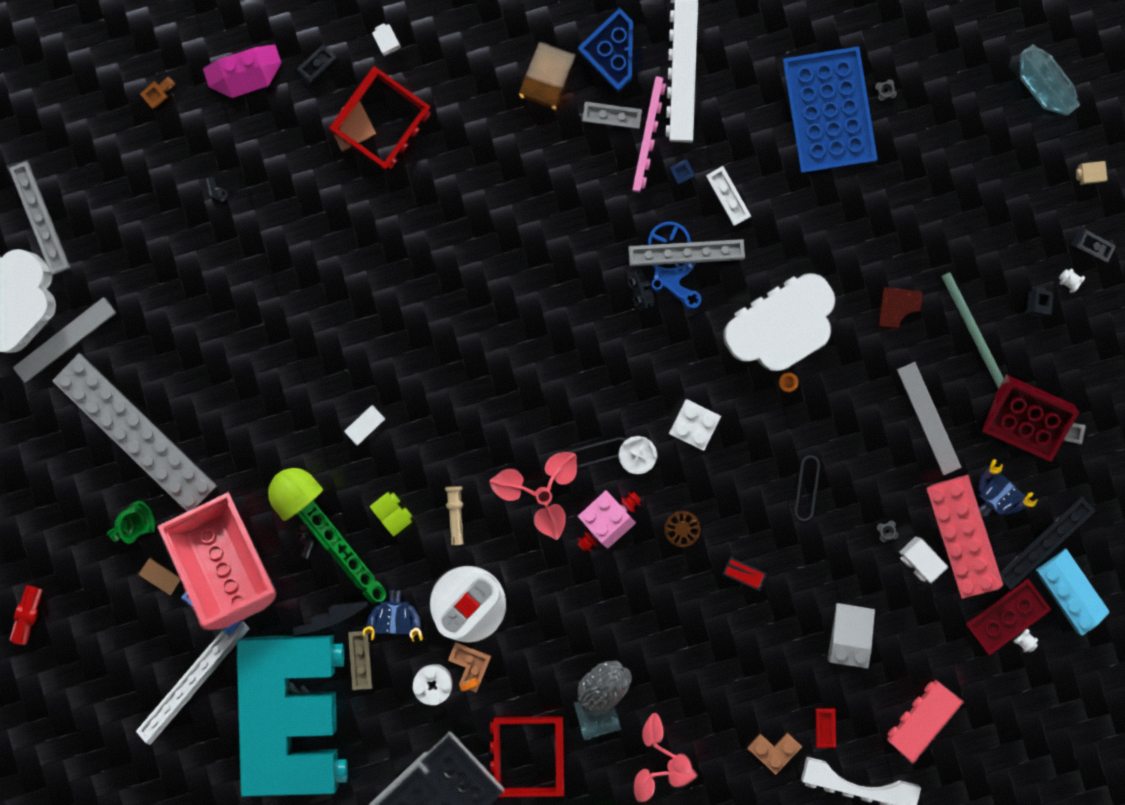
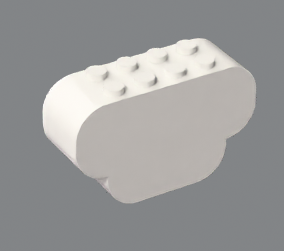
M12 250L3 257H0V352L15 353L22 350L53 317L56 310L55 299L47 290L52 281V275L47 263L38 255L24 250Z
M806 274L798 279L794 276L783 283L785 287L781 290L779 287H776L767 293L768 298L763 299L760 297L751 303L752 308L747 310L744 307L736 312V318L726 325L723 334L725 345L730 353L741 361L757 359L764 368L778 371L788 368L823 346L828 341L831 332L826 316L832 311L835 303L834 293L827 281L816 274Z

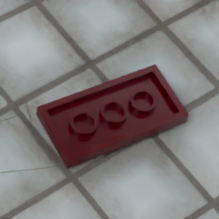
M1027 578L968 621L966 626L987 654L991 655L1048 613L1051 608Z

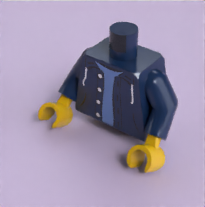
M993 460L991 466L981 475L979 480L978 497L984 502L979 507L981 515L986 517L993 510L998 515L1006 516L1018 513L1028 506H1034L1038 499L1035 501L1029 499L1033 493H1029L1023 499L1025 495L1000 473L1003 464L1000 467H995L996 460Z
M390 590L389 601H382L374 607L368 617L366 628L363 630V639L367 633H370L371 640H373L374 630L375 633L410 634L413 642L415 635H419L420 641L423 639L420 631V616L409 602L401 601V590Z

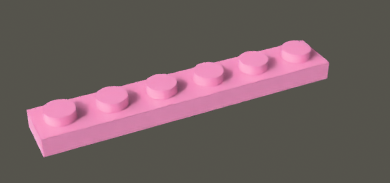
M656 76L633 192L640 193L641 188L645 189L647 178L643 177L644 170H649L651 160L647 158L648 151L653 150L654 140L651 139L652 132L656 133L658 126L655 116L656 113L660 114L662 102H659L660 94L664 95L666 86L665 83H662V77Z

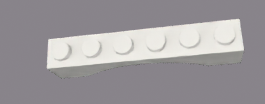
M811 757L806 758L801 778L805 782V786L811 788L821 786L824 787L825 791L835 793V790L841 791L844 796L851 798L854 795L860 796L861 800L866 802L880 801V805H917L921 791L919 785L901 780L881 787L859 786L838 776L826 761Z

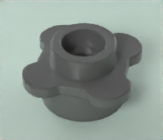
M887 80V82L883 83L878 82L875 85L880 101L896 97L897 92L894 91V82L892 80Z
M894 521L878 524L877 530L880 532V540L882 542L898 538Z

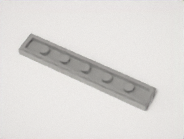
M26 161L9 168L51 275L69 269L70 266L29 163Z
M744 239L628 247L630 267L745 259Z
M103 297L13 367L24 383L28 382L116 313L115 310Z
M913 362L897 369L942 474L945 475L961 468L916 363Z

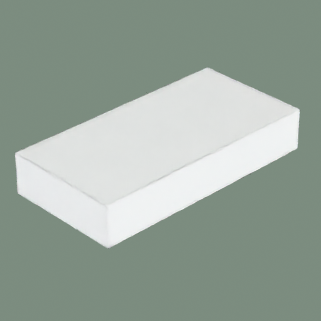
M372 405L344 432L356 445H359L385 418Z

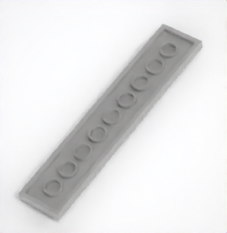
M78 354L53 380L77 406L187 512L195 509L217 487L211 479L81 354Z

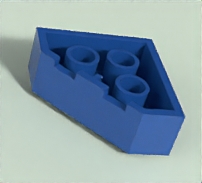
M620 8L578 47V52L617 93L632 78L633 21Z

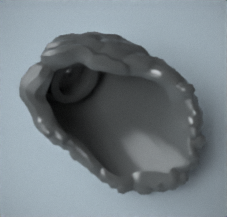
M606 661L598 664L579 682L578 701L581 702L582 708L584 707L586 712L595 715L610 711L627 693L632 679L631 672L618 661Z

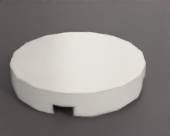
M634 436L625 440L618 454L623 468L633 474L648 472L652 469L657 459V452L653 443L641 436Z

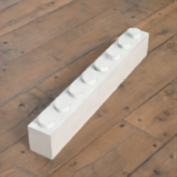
M671 0V3H674V10H670V22H674L673 30L670 29L669 41H673V49H669V60H672V68H668V79H671V87L667 88V99H671V105L667 106L666 118H670V125H666V137H669V142L692 143L698 0Z

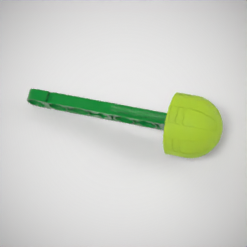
M289 468L279 472L270 483L268 496L272 507L282 520L285 521L297 514L358 589L364 591L362 594L372 604L384 601L386 598L385 589L378 580L375 581L373 574L313 501L322 492V487L311 474L302 469ZM313 516H316V517L319 518V520H320V524H319V525H315V524L313 523V521H312ZM325 531H329L331 533V540H327L325 538ZM350 560L355 562V570H352L349 567ZM362 575L367 577V585L361 582ZM374 590H377L379 592V600L374 598Z

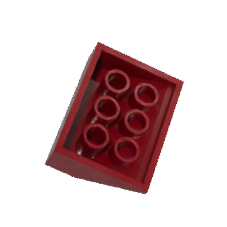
M1006 374L994 398L983 432L1051 462L1078 416L1079 411L1074 404Z

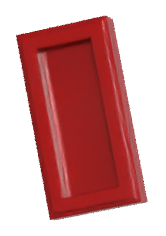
M835 708L816 709L817 748H836Z

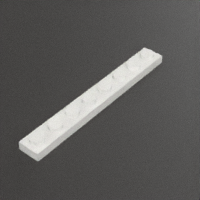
M244 621L239 624L230 637L223 631L220 632L137 729L136 732L145 743L151 745L234 648L237 640L246 634L250 628Z

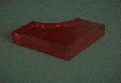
M884 287L879 326L899 328L900 322L905 315L920 311L922 292Z

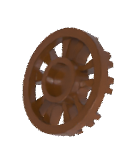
M675 512L665 523V535L675 546H690L696 542L700 535V523L690 512ZM679 514H683V521H680ZM687 515L692 517V520L688 523L685 521ZM674 516L678 519L677 524L670 521ZM696 522L697 525L692 527L689 526V524ZM668 524L675 526V529L668 528ZM697 529V534H691L690 530ZM675 531V536L670 538L668 532ZM688 534L694 538L692 541L687 537ZM677 535H678V536H680V538H679L678 542L676 543V542H674V540H675V538H676ZM682 537L687 539L686 544H681Z

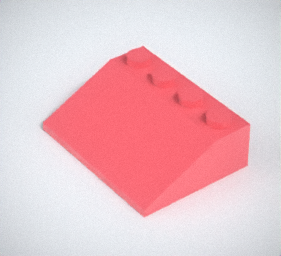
M936 680L934 682L931 681L925 687L924 691L926 692L924 695L915 699L912 704L914 707L910 712L906 711L900 718L901 723L897 727L894 726L888 733L889 737L887 740L912 762L916 760L963 702Z

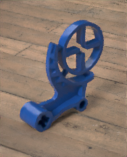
M664 222L657 225L650 233L648 245H651L652 238L665 244L667 239L654 233L661 227L674 226L669 240H673L679 228L686 236L687 243H691L687 230L675 222ZM685 263L682 266L675 264L676 268L650 265L655 269L654 280L651 283L652 291L659 292L661 289H664L682 301L683 306L687 310L692 311L698 308L701 303L700 294L686 289L679 284L680 279L685 277L694 268L696 263ZM654 283H658L660 287H655ZM694 297L697 303L690 305L687 298Z

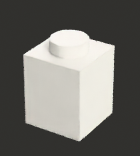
M389 24L379 25L372 32L384 56L401 48Z

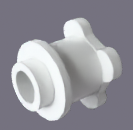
M1071 268L1069 271L1066 269L1059 279H1061L1060 284L1066 285L1070 288L1069 292L1072 293L1078 289L1085 277H1079Z
M1027 628L1012 640L1023 648L1024 653L1027 651L1032 652L1038 646L1036 643L1038 639L1034 638Z

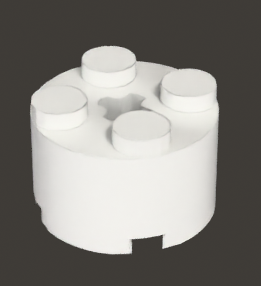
M439 664L424 666L419 670L413 681V691L416 697L428 705H437L445 701L453 686L450 672ZM428 681H436L437 688H430V683Z

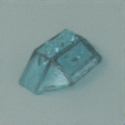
M1034 44L1020 53V79L1043 109L1068 115L1080 106L1073 83L1050 54L1037 48Z

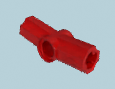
M26 585L21 603L17 606L14 614L15 623L10 637V641L19 645L27 644L31 627L37 618V607L43 589Z

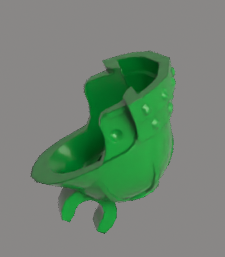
M142 501L133 502L127 510L117 516L114 521L115 528L109 530L107 534L113 542L121 538L125 543L131 544L139 536L154 532L155 520L150 508Z

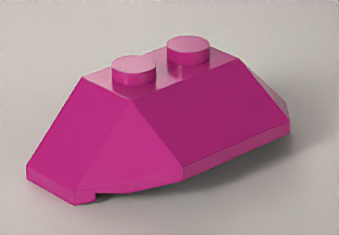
M276 45L254 47L218 59L203 68L210 88L228 97L235 98L268 87L282 63Z

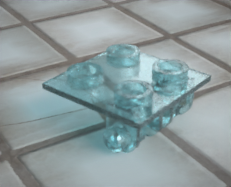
M580 701L574 702L584 740L621 730L615 706L607 713L595 715L586 712L584 707L582 708Z

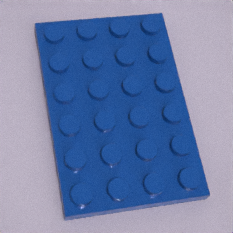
M859 46L783 59L801 173L877 161Z

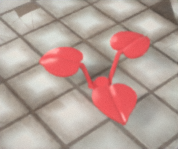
M562 452L550 457L545 464V472L552 477L547 487H540L536 492L522 486L523 477L514 469L503 470L490 479L491 488L504 500L514 501L519 499L521 490L535 496L537 501L545 506V508L539 509L535 514L534 523L536 528L555 540L561 536L565 527L566 516L560 505L553 504L550 507L548 506L552 499L550 489L554 479L559 484H568L575 478L577 474V455L575 453Z
M654 712L644 725L642 732L643 741L647 746L654 745L656 749L670 756L672 760L667 765L669 771L650 774L648 769H643L637 774L634 781V794L638 802H646L653 796L655 790L653 777L669 775V781L674 787L683 786L696 777L685 755H673L658 745L663 739V726L659 715Z

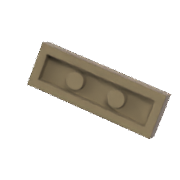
M363 631L348 632L352 690L372 689L369 634L367 633L363 639Z

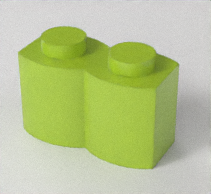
M387 492L373 503L370 508L394 537L412 522L410 519L412 515L406 508L402 509L399 506L400 500L394 493L390 494Z

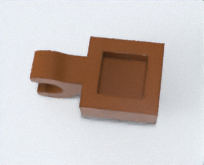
M169 77L159 85L154 81L140 95L152 109H155L168 97L165 92L171 89L175 83Z

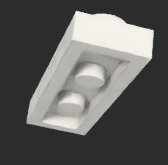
M723 166L706 175L734 226L751 217Z

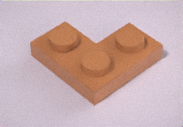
M455 642L448 661L466 667L460 683L477 677L478 686L469 689L477 693L491 656Z
M788 733L775 746L763 735L759 734L747 748L774 774H777L802 746Z

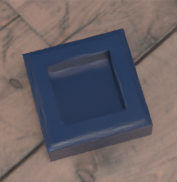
M687 159L669 168L677 185L695 177Z

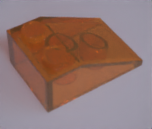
M539 42L521 87L520 97L556 109L575 55Z

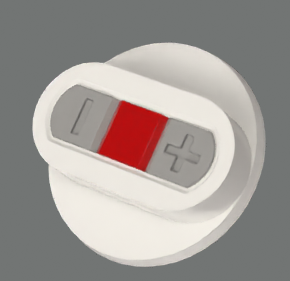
M462 566L448 571L437 581L430 597V611L433 621L442 635L460 642H476L487 638L500 626L506 611V597L501 584L491 573L478 567Z

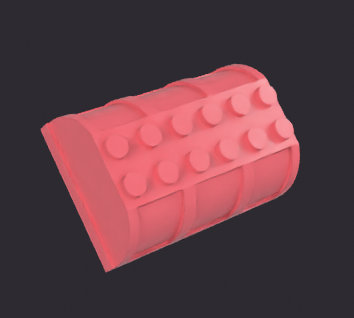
M229 492L158 526L203 628L215 630L229 627L265 609L276 596L274 588Z

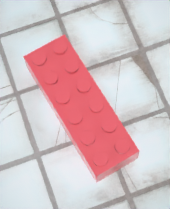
M964 475L929 486L927 491L962 599L999 589L1003 586V582L969 476Z

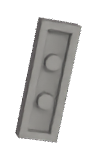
M585 102L582 122L639 129L642 109Z

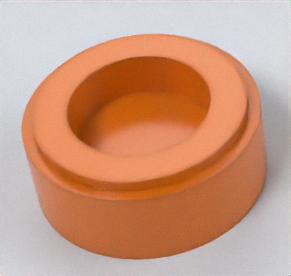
M784 373L779 378V386L783 391L791 392L797 388L798 378L793 373Z
M477 677L460 683L459 687L461 691H466L478 686L479 682Z

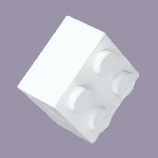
M685 399L669 434L704 451L721 416Z
M918 537L913 538L899 552L902 555L900 559L910 568L913 567L915 569L913 573L923 582H933L948 567Z

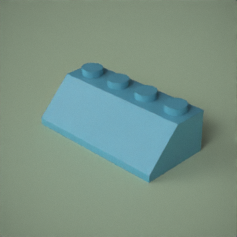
M1066 548L1034 569L1078 634L1084 635L1108 615L1109 610Z

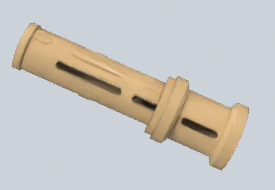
M462 486L445 487L448 497L446 507L450 513L451 545L464 544L461 518L463 502H461L460 492Z

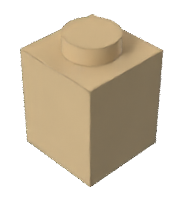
M1105 161L1078 165L1076 178L1080 180V185L1107 181Z

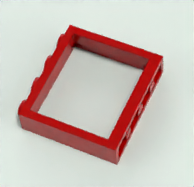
M373 66L331 124L329 131L386 171L388 167L392 169L397 162L395 158L397 154L405 151L409 145L406 143L409 137L414 138L420 128L417 126L420 122H425L431 114L429 112L430 106ZM376 78L421 110L385 161H382L339 130Z
M563 716L494 717L493 722H490V734H494V742H490V753H494V761H491L490 769L491 772H494V779L500 785V724H555L556 787L503 788V793L499 797L564 796Z

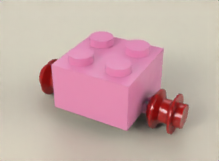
M605 491L578 515L592 532L591 534L584 532L585 537L583 539L578 538L580 541L578 545L584 552L587 550L591 552L590 547L592 545L598 546L596 539L608 549L636 523L627 513L628 510L635 512L634 507L636 505L641 506L639 503L641 499L635 492L632 494L628 492L629 497L627 499L621 498L623 505H620Z

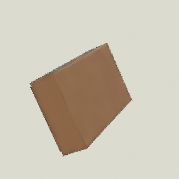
M151 558L148 559L139 573L141 577L169 595L173 594L181 581L180 577Z

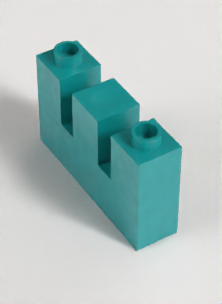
M334 634L240 638L237 640L241 796L334 794L339 787V783L347 782V759H338V749L292 750L291 736L333 735L337 730L336 692L290 693L289 683L290 678L331 677L335 673V667H344V645L334 644Z

